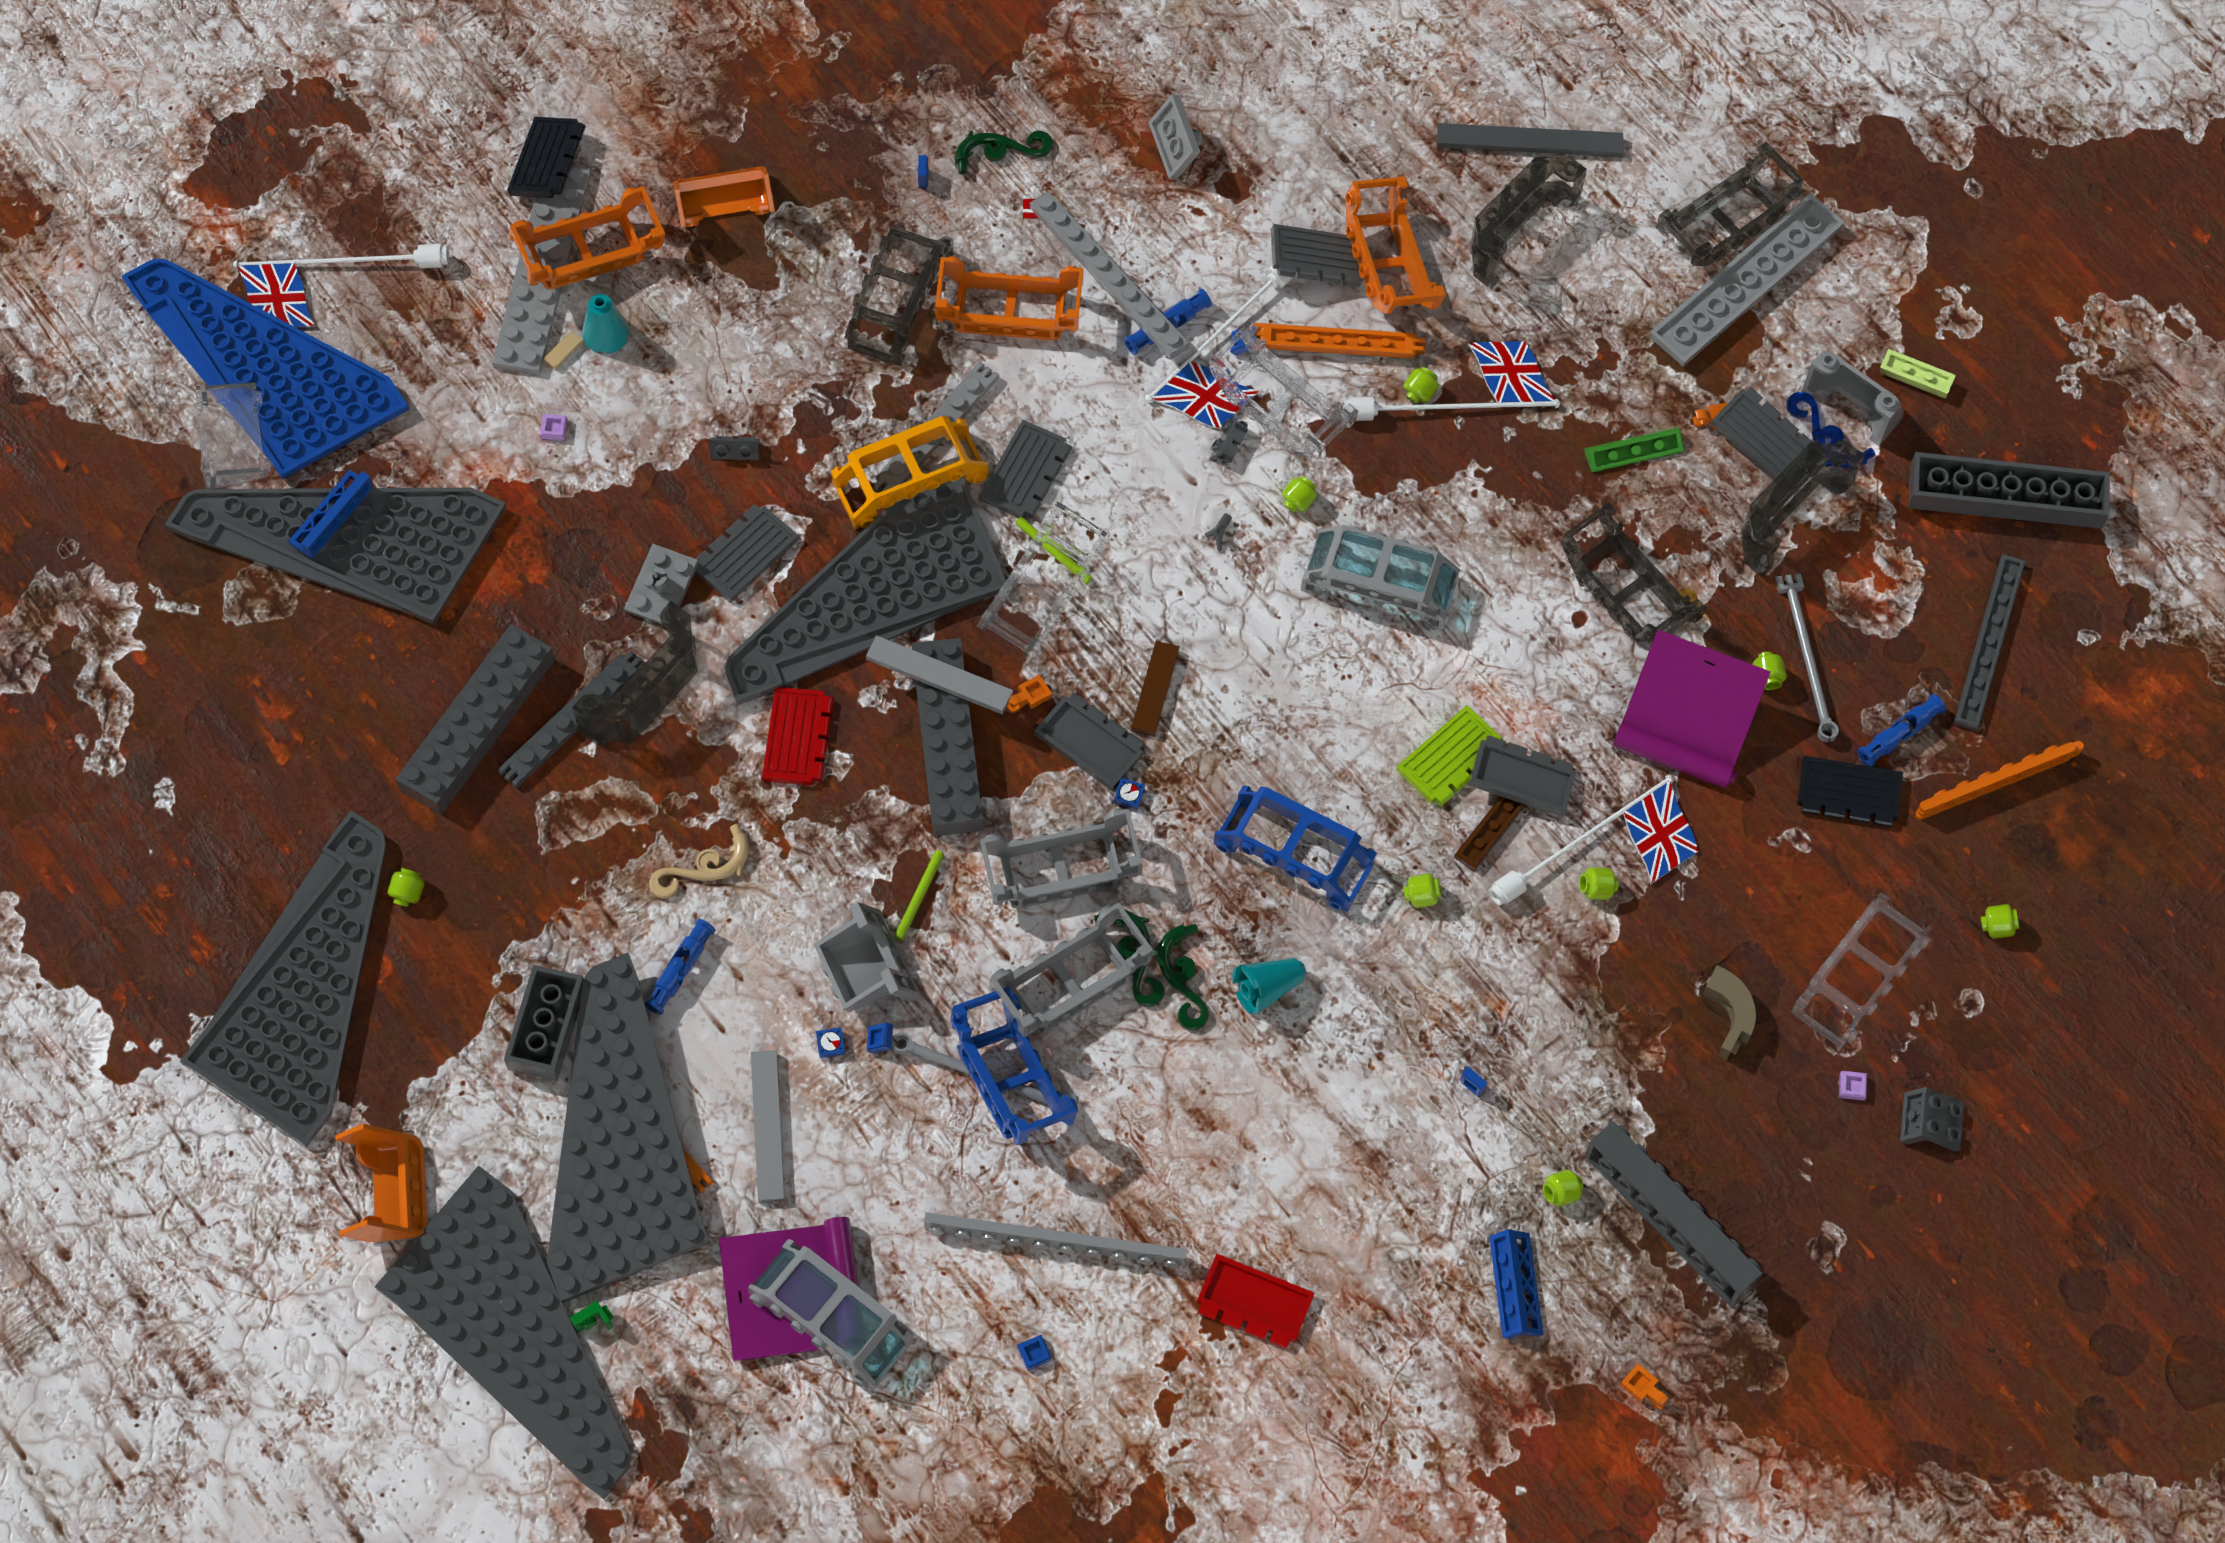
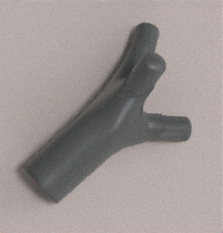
M1227 513L1223 514L1218 524L1212 530L1205 533V537L1216 535L1217 551L1222 550V537L1232 520V517Z

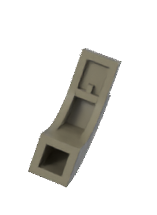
M1717 965L1702 995L1719 1003L1730 1017L1731 1028L1718 1053V1057L1727 1061L1730 1053L1736 1055L1742 1042L1748 1043L1755 1026L1756 1010L1753 998L1745 984L1733 973Z

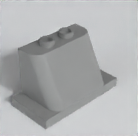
M859 902L853 904L849 908L854 919L813 944L822 962L821 969L829 977L832 984L831 991L839 999L843 1010L851 1012L889 995L912 1002L921 997L886 920L879 909Z

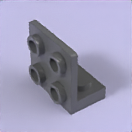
M1928 1087L1905 1092L1900 1142L1911 1144L1928 1140L1952 1151H1959L1961 1148L1964 1103Z

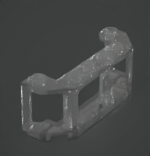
M1248 321L1211 358L1209 370L1228 401L1243 409L1249 419L1256 420L1261 424L1266 433L1271 436L1274 435L1279 439L1284 448L1289 451L1292 450L1300 456L1319 459L1323 449L1345 427L1350 428L1356 421L1358 410L1350 403L1343 409L1341 407L1342 403L1339 401L1334 404L1268 350L1265 347L1266 341L1264 339L1260 341L1254 336L1258 331V327ZM1241 338L1251 357L1231 376L1229 368L1219 359ZM1255 367H1261L1287 389L1267 411L1237 387ZM1294 398L1301 400L1325 421L1312 436L1305 434L1301 440L1275 419ZM1338 425L1321 443L1317 441L1330 427Z
M1057 501L999 593L980 618L977 627L984 631L988 628L1023 650V656L1026 658L1031 652L1035 654L1043 643L1040 638L1045 640L1052 630V627L1049 626L1052 619L1054 618L1058 621L1065 610L1062 607L1065 599L1071 601L1078 590L1075 587L1078 579L1084 581L1091 570L1087 566L1094 554L1100 555L1107 542L1104 541L1107 532ZM1062 513L1099 536L1089 553L1082 552L1054 534L1053 528ZM1044 543L1052 545L1077 561L1081 566L1062 596L1054 594L1025 573ZM1019 584L1053 605L1052 612L1034 638L1027 636L998 616V612L1015 586Z
M1883 892L1870 903L1820 967L1791 1011L1792 1014L1841 1049L1846 1042L1852 1044L1860 1033L1857 1030L1860 1021L1866 1014L1871 1016L1879 1005L1876 1001L1880 995L1885 998L1894 986L1890 982L1895 976L1900 979L1908 968L1905 965L1909 958L1914 960L1932 939L1928 936L1932 930L1931 926L1928 925L1925 929H1922L1888 904L1890 897ZM1881 913H1884L1907 929L1916 938L1895 966L1887 964L1857 942L1870 923ZM1849 951L1885 976L1884 981L1864 1006H1859L1826 982ZM1817 993L1822 994L1853 1017L1852 1024L1842 1038L1833 1034L1805 1013V1010Z

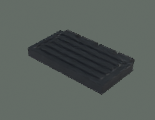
M534 117L507 189L509 195L553 198L554 195H561L586 125L572 118Z
M1804 755L1801 763L1797 805H1802L1801 813L1819 816L1820 808L1824 809V817L1844 820L1846 812L1849 813L1848 821L1869 824L1870 817H1874L1873 825L1891 828L1893 820L1897 821L1899 815L1903 772Z

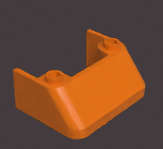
M753 167L673 182L681 227L697 226L699 221L705 217L747 210L755 211V215L767 214L769 211L775 212L769 174L765 167Z
M364 1123L335 1135L336 1141L356 1145L358 1161L365 1167L373 1168L374 1216L364 1217L360 1223L340 1230L339 1236L373 1243L410 1239L423 1235L424 1228L427 1226L424 1146L421 1140L415 1135Z

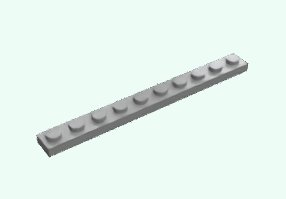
M1049 191L1030 202V209L1169 360L1189 349V342Z
M925 1213V1230H928L930 1234L938 1236L949 1233L955 1234V1237L960 1239L978 1237L988 1243H995L999 1240L1006 1241L1007 1244L1017 1247L1028 1244L1033 1245L1038 1250L1056 1248L1066 1254H1074L1075 1251L1085 1252L1087 1256L1095 1258L1106 1255L1112 1256L1111 1258L1117 1261H1127V1259L1138 1260L1139 1263L1145 1265H1152L1153 1262L1163 1263L1165 1267L1173 1269L1180 1266L1185 1267L1187 1249Z

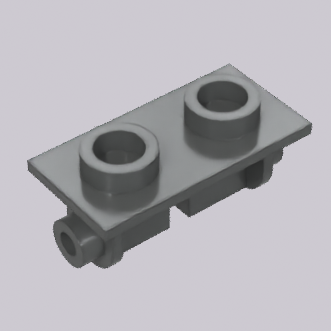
M1237 414L1232 419L1228 418L1222 425L1221 431L1223 433L1221 437H1218L1211 446L1213 452L1209 458L1210 460L1217 456L1220 458V463L1228 465V463L1233 461L1239 447L1234 445L1232 441L1240 445L1248 432V424L1244 421L1238 422L1240 414Z
M716 435V437L709 439L711 459L759 460L758 448H760V439H756L755 436L733 439V437Z

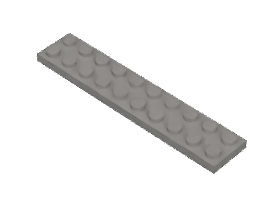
M572 166L561 195H554L553 198L535 197L529 219L533 225V230L537 226L551 225L561 219H571L581 214L591 176L590 168ZM566 235L536 244L535 249L542 265H550L551 269L568 265L574 239L572 236ZM523 244L531 264H534L528 248ZM520 254L492 365L493 368L540 375L562 287L549 290L545 289L543 283H538L536 286L530 285L526 278L527 269Z
M1812 193L1808 194L1652 329L1648 337L1684 367L1844 227L1845 221Z

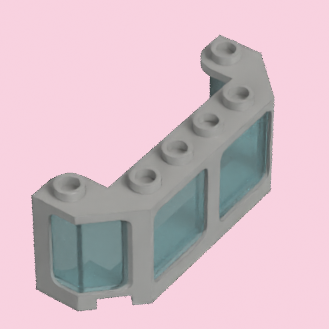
M1340 525L1318 529L1316 543L1307 570L1302 578L1301 591L1313 594L1315 585L1321 587V591L1324 592L1326 587L1345 591L1419 612L1420 619L1424 620L1425 617L1432 618L1431 628L1443 630L1460 569L1439 551H1435L1429 546H1417L1410 544L1404 539H1392L1379 532L1371 533L1364 531L1357 526Z
M790 1239L784 1243L782 1251L757 1281L748 1287L749 1299L759 1308H762V1306L769 1307L779 1318L785 1316L791 1321L790 1326L801 1335L805 1332L813 1338L811 1342L821 1351L827 1349L832 1353V1359L842 1367L846 1365L850 1367L852 1374L855 1376L853 1379L854 1383L863 1390L869 1388L873 1392L913 1342V1335L896 1323L898 1319L893 1313L811 1249L805 1246L800 1248Z

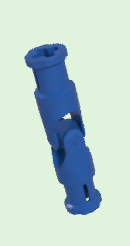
M1201 288L1195 295L1189 299L1179 301L1162 314L1175 328H1178L1196 317V313L1202 309L1211 307L1212 301L1207 292ZM1141 328L1131 336L1127 335L1123 338L1125 346L1133 355L1137 354L1144 346L1154 344Z
M1935 694L1928 696V700L1921 706L1917 705L1897 719L1890 728L1881 731L1873 737V741L1867 746L1857 749L1860 760L1867 766L1872 767L1875 765V761L1878 758L1888 755L1895 750L1901 739L1902 741L1908 740L1930 724L1931 719L1937 714L1946 712L1943 700ZM1905 721H1908L1910 724H1912L1914 731H1910V725Z
M702 919L695 920V927L689 936L684 937L671 958L668 967L664 969L657 979L652 994L648 999L644 1000L645 1007L651 1012L663 1015V1008L670 997L675 996L684 977L688 975L705 949L704 944L707 939L716 932V929ZM684 956L689 957V961L687 963L684 962L682 959Z

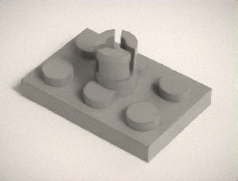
M1172 94L1148 123L1168 178L1177 180L1199 155L1202 133L1197 129H1192L1180 95Z
M652 544L624 607L625 612L671 628L699 564L698 560Z

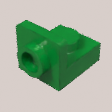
M597 1300L569 1317L577 1333L581 1330H590L597 1324V1320L600 1318L608 1331L613 1328L610 1321L614 1318L606 1304L601 1307Z

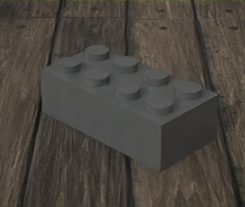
M533 965L504 1057L508 1070L558 1081L580 1009L584 981L582 975Z

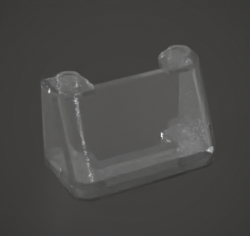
M256 382L196 386V414L205 489H223L266 477V473L270 472L269 458H264L262 453L258 419V406L262 405V393L256 390Z

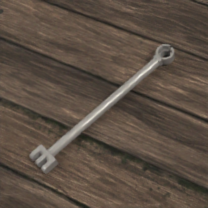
M1801 573L1795 574V583H1793L1791 575H1785L1786 584L1783 583L1782 576H1776L1778 593H1787L1820 719L1817 735L1823 742H1833L1838 735L1839 729L1836 723L1832 722L1831 718H1829L1797 592L1804 589ZM1823 732H1829L1831 736H1826Z
M899 1032L893 1036L892 1049L895 1053L899 1055L914 1053L969 1074L963 1061L916 1044L905 1032ZM904 1042L906 1047L900 1049L897 1047V1044ZM990 1072L995 1083L1008 1079ZM1021 1085L1010 1090L1047 1104L1041 1091L1032 1087ZM1062 1091V1096L1068 1095L1078 1103L1079 1097L1077 1095Z

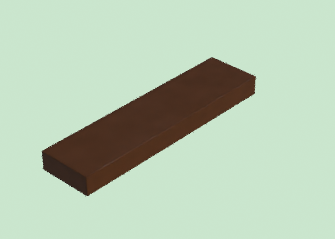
M1155 641L1131 731L1155 737L1180 646Z
M1500 796L1455 853L1454 858L1475 872L1527 805Z

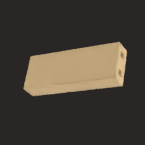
M571 331L543 360L556 371L584 341L580 336Z

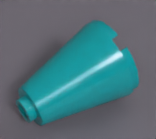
M605 294L594 295L588 302L582 327L583 340L586 346L593 352L599 353L598 351L611 354L619 351L627 344L630 332L629 324L610 297Z
M1296 958L1239 965L1232 972L1233 984L1237 983L1239 991L1235 992L1236 996L1248 1013H1260L1302 983L1305 978L1304 975H1306V968Z

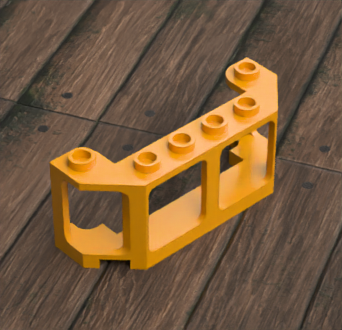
M940 416L856 449L847 456L849 462L844 467L836 466L831 471L832 483L854 529L868 527L877 518V509L888 508L900 500L914 498L920 492L934 490L948 481H957L963 475L968 483L973 484L981 483L988 478V464L982 461L970 437L969 426L966 420L958 418L957 422H950L947 416ZM944 436L946 441L951 440L960 460L928 474L922 473L911 449ZM966 440L976 461L968 458L961 441ZM901 453L913 478L882 492H874L863 468ZM856 477L866 497V502L853 514L842 488L847 487V482Z

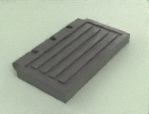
M1273 224L1271 228L1273 269H1277L1279 276L1294 278L1297 272L1299 279L1317 281L1318 276H1320L1321 282L1340 284L1342 279L1343 285L1360 287L1363 278L1359 274L1357 259L1352 254L1351 241L1346 235Z
M1752 387L1747 391L1741 389L1710 424L1778 485L1783 487L1814 454L1811 449L1815 446V443L1803 433L1799 438L1796 437L1795 434L1799 429L1785 417L1781 422L1778 421L1777 418L1781 413L1766 401L1761 406L1759 402L1763 397Z
M1022 420L981 491L979 500L1018 518H1024V516L1033 518L1041 505L1040 501L1044 500L1052 485L1051 482H1054L1063 466L1062 463L1067 459L1072 447L1066 443V438Z
M754 504L742 515L746 522L738 519L725 531V534L729 537L728 539L721 534L707 547L712 553L711 555L704 550L695 558L699 562L695 573L729 603L735 600L799 540V535L765 506L760 509Z
M1075 692L1069 698L1064 696L1034 730V735L1113 791L1120 783V779H1124L1142 758V749L1146 743L1132 733L1125 739L1124 737L1128 730L1112 719L1107 724H1104L1108 716L1093 705L1086 711L1085 709L1089 702Z
M1487 735L1485 741L1481 740L1468 783L1469 786L1564 817L1576 774L1575 771H1572V763L1556 758L1554 764L1550 763L1551 756L1534 750L1528 756V748L1510 742L1507 748L1503 747L1504 740Z

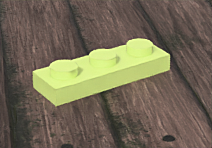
M1888 349L1879 369V373L1945 399L1956 376L1891 349Z

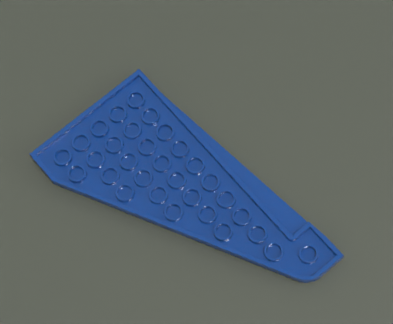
M153 259L122 275L124 283L134 298L268 458L282 480L409 410L408 404L387 375L171 261Z

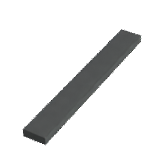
M1438 123L1437 147L1622 157L1623 133Z
M2002 554L2000 557L1953 725L1975 732L1979 729L2025 566V560Z

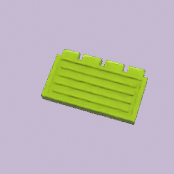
M1466 705L1396 767V771L1430 804L1435 801L1438 805L1443 806L1455 795L1450 787L1455 792H1458L1469 783L1481 740L1485 741L1487 735L1501 740L1502 737Z

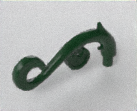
M1038 130L1032 132L1027 137L1026 145L1030 146L1034 141H1040L1043 144L1042 148L1033 150L1004 135L996 133H978L973 135V131H970L956 149L955 164L958 167L959 174H966L968 158L974 153L970 151L974 147L986 143L988 144L984 148V155L990 161L1003 159L1006 155L1007 147L1030 156L1044 157L1052 150V137L1045 131ZM991 144H994V145H996L997 147H996V148H993V147H991Z
M1124 909L1151 946L1150 935L1144 924L1149 922V919ZM1099 914L1094 916L1095 924L1097 922ZM1121 916L1113 922L1120 927H1123V924L1126 925ZM1130 936L1123 937L1118 942V952L1124 960L1131 957L1137 951V949L1131 947L1135 944L1136 939ZM1141 966L1136 969L1132 984L1133 996L1140 1005L1153 1007L1163 1000L1165 988L1157 979L1148 977L1144 982L1151 985L1154 991L1151 995L1144 996L1140 992L1139 986L1146 966Z
M1196 923L1187 926L1182 924L1170 929L1153 950V956L1158 955V964L1165 979L1172 987L1194 1002L1200 1009V1016L1195 1019L1187 1015V1010L1191 1007L1190 1003L1183 1004L1179 1009L1177 1015L1179 1024L1186 1030L1191 1031L1199 1030L1208 1022L1209 1012L1201 998L1184 984V982L1190 981L1195 976V962L1186 956L1179 957L1174 966L1175 968H1182V971L1177 973L1172 969L1170 953L1175 944L1176 947H1180L1181 941L1187 939V936L1199 933Z

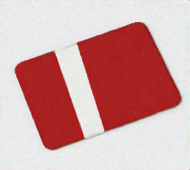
M1023 199L1024 219L1038 218L1030 209V202L1035 199Z

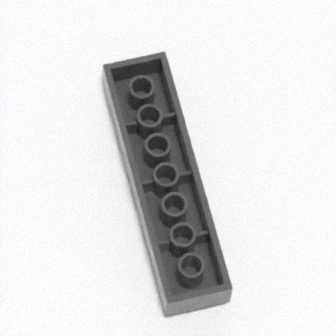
M1915 452L1910 463L1908 508L2092 528H2103L2109 517L2110 472Z
M510 624L395 780L400 792L442 815L554 663L555 658L552 647Z
M961 638L911 643L912 650L965 671ZM915 680L933 837L983 831L968 700Z
M1612 1121L1590 1141L1584 1157L1699 1276L1733 1308L1755 1288L1762 1275L1760 1266L1752 1258L1748 1259L1741 1252L1742 1249L1735 1240H1729L1723 1233L1719 1223L1713 1219L1710 1220L1704 1214V1209L1698 1202L1691 1201L1685 1195L1684 1188L1667 1176V1172L1661 1164L1654 1163L1648 1157L1647 1150L1630 1138V1134L1622 1125L1618 1126Z

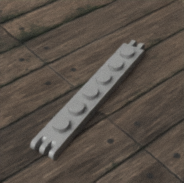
M979 362L925 422L940 416H947L950 422H957L958 418L963 419L993 386L1000 375L994 372L988 378L992 369L986 367L983 370L984 364ZM945 436L911 449L919 467L941 444ZM901 453L895 455L876 476L878 482L874 485L873 489L879 492L883 487L882 491L905 483L912 476Z

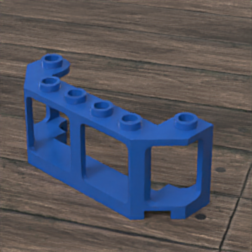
M1242 786L1230 814L1220 831H1216L1214 834L1213 844L1224 853L1236 852L1239 847L1242 852L1248 855L1254 854L1262 858V861L1267 865L1273 867L1276 865L1284 869L1285 873L1293 878L1299 877L1307 881L1311 887L1327 891L1326 899L1328 904L1336 910L1342 909L1346 912L1350 909L1375 865L1377 853L1372 848L1367 849L1359 844L1362 837L1357 832L1268 787H1260L1257 792H1254L1249 786ZM1240 806L1247 808L1236 829L1226 831ZM1263 806L1297 823L1281 851H1276L1244 834L1243 831L1256 809L1260 810ZM1306 829L1345 847L1329 875H1324L1292 858L1291 855ZM1351 857H1354L1360 862L1359 866L1365 868V871L1349 897L1338 886L1337 881Z
M1009 986L1003 988L1019 1011L1021 1003L1016 994L1013 995ZM994 991L953 1006L950 1021L952 1029L956 1030L961 1044L957 1045L959 1055L1000 1132L1006 1139L1013 1137L1014 1143L1020 1145L1027 1142L1029 1134L1061 1121L1069 1126L1073 1125L1078 1113V1107L1073 1098H1070L1068 1095L1062 1096L1058 1090L1054 1089L1051 1075L1048 1070H1044L1038 1051L1031 1047L1029 1036L1023 1037L1021 1035L1016 1019L1003 1001L1002 1005L1007 1023L1004 1026L971 1037L972 1030L968 1024L967 1010L1000 999L998 993ZM1010 1038L1015 1043L1028 1067V1071L995 1083L977 1049ZM1034 1082L1039 1087L1052 1111V1115L1027 1124L1025 1118L1020 1119L1017 1114L1012 1115L1001 1093Z

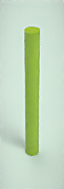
M1023 517L1016 521L1015 524L1081 581L1086 585L1091 582L1093 578Z
M935 850L894 935L896 940L901 942L904 940L943 859L944 853L942 851Z

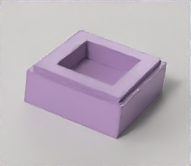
M543 414L540 438L565 441L568 423L567 416Z
M1841 1071L1839 1077V1098L1865 1101L1867 1073Z

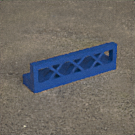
M349 469L289 539V545L313 559L374 488L370 476L363 471L357 475ZM351 479L354 480L352 484L345 490V486L348 484V482ZM338 499V500L334 503V505L330 508V503H331L333 500ZM322 517V519L315 526L314 522L318 518ZM304 535H307L300 544L298 542L300 538Z
M1507 1229L1489 1236L1502 1337L1504 1339H1513L1521 1335L1535 1337L1544 1335L1530 1233ZM1517 1239L1521 1240L1522 1252L1517 1246ZM1520 1265L1524 1267L1526 1276L1522 1274ZM1524 1289L1529 1295V1303L1524 1297ZM1527 1316L1531 1318L1533 1328L1528 1326Z

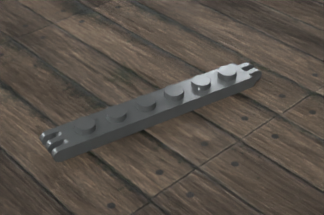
M630 651L625 656L620 654L498 769V773L500 775L506 774L505 779L508 782L513 780L512 785L518 788L637 676L640 671L638 667L643 663V660L640 657L633 660L636 657L633 651Z

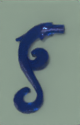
M1806 392L1793 393L1787 399V412L1796 418H1805L1808 415V411H1802L1797 407L1799 402H1806L1810 405L1812 412V438L1819 454L1828 461L1824 466L1854 469L1867 464V460L1876 455L1872 448L1864 452L1859 451L1856 454L1846 452V455H1840L1834 452L1829 447L1834 448L1842 445L1844 433L1839 427L1834 425H1828L1821 429L1819 410L1815 399ZM1826 438L1831 439V441L1829 442V447L1825 442Z

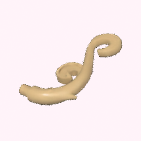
M739 824L732 825L730 830L733 835L732 841L734 845L730 852H734L728 863L717 869L708 868L710 863L718 867L720 857L717 851L705 849L697 855L696 866L698 870L675 867L659 869L650 878V890L657 898L668 899L674 896L679 888L677 878H673V883L669 887L660 885V879L668 874L700 881L724 879L737 872L738 876H741L742 868L749 853L747 835L742 832Z

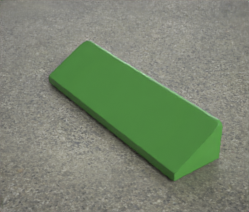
M1675 427L1584 448L1593 473L1684 452L1680 428Z

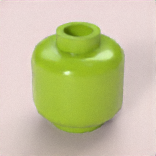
M1425 367L1414 369L1403 385L1404 390L1407 392L1406 398L1415 404L1419 401L1427 403L1439 387L1437 375Z
M1301 476V478L1293 477L1281 493L1282 498L1285 500L1283 505L1293 513L1296 510L1306 512L1317 498L1316 485L1304 476Z
M1768 651L1759 654L1758 658L1753 661L1752 665L1771 671L1764 688L1765 690H1774L1782 686L1786 680L1787 673L1781 656Z
M1589 867L1581 874L1579 879L1581 893H1584L1585 897L1590 900H1609L1619 887L1618 878L1607 867Z
M401 868L400 872L393 873L388 888V895L395 898L394 904L408 907L409 903L415 904L419 902L425 883L420 878V873Z
M1431 873L1411 876L1407 882L1408 886L1403 887L1406 902L1411 901L1412 905L1417 909L1436 905L1439 898L1442 897L1440 881L1438 877L1434 878Z
M2009 904L1989 906L1985 910L1986 916L1981 917L1983 932L1988 931L1992 939L2012 937L2015 935L2016 929H2019L2017 911L2012 909Z
M1568 1169L1547 1176L1543 1185L1544 1197L1549 1203L1557 1207L1578 1201L1583 1190L1582 1179Z

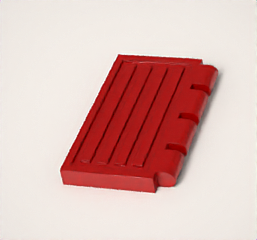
M784 687L775 688L762 781L812 786L813 781H823L825 764L816 761H825L828 741L825 739L829 738L831 718L826 716L832 715L833 697L825 696V691Z
M1216 1253L1197 1299V1304L1200 1305L1198 1314L1216 1320L1218 1313H1222L1220 1323L1240 1330L1244 1322L1247 1324L1244 1333L1265 1340L1269 1332L1272 1334L1269 1343L1287 1349L1290 1341L1296 1342L1315 1292Z

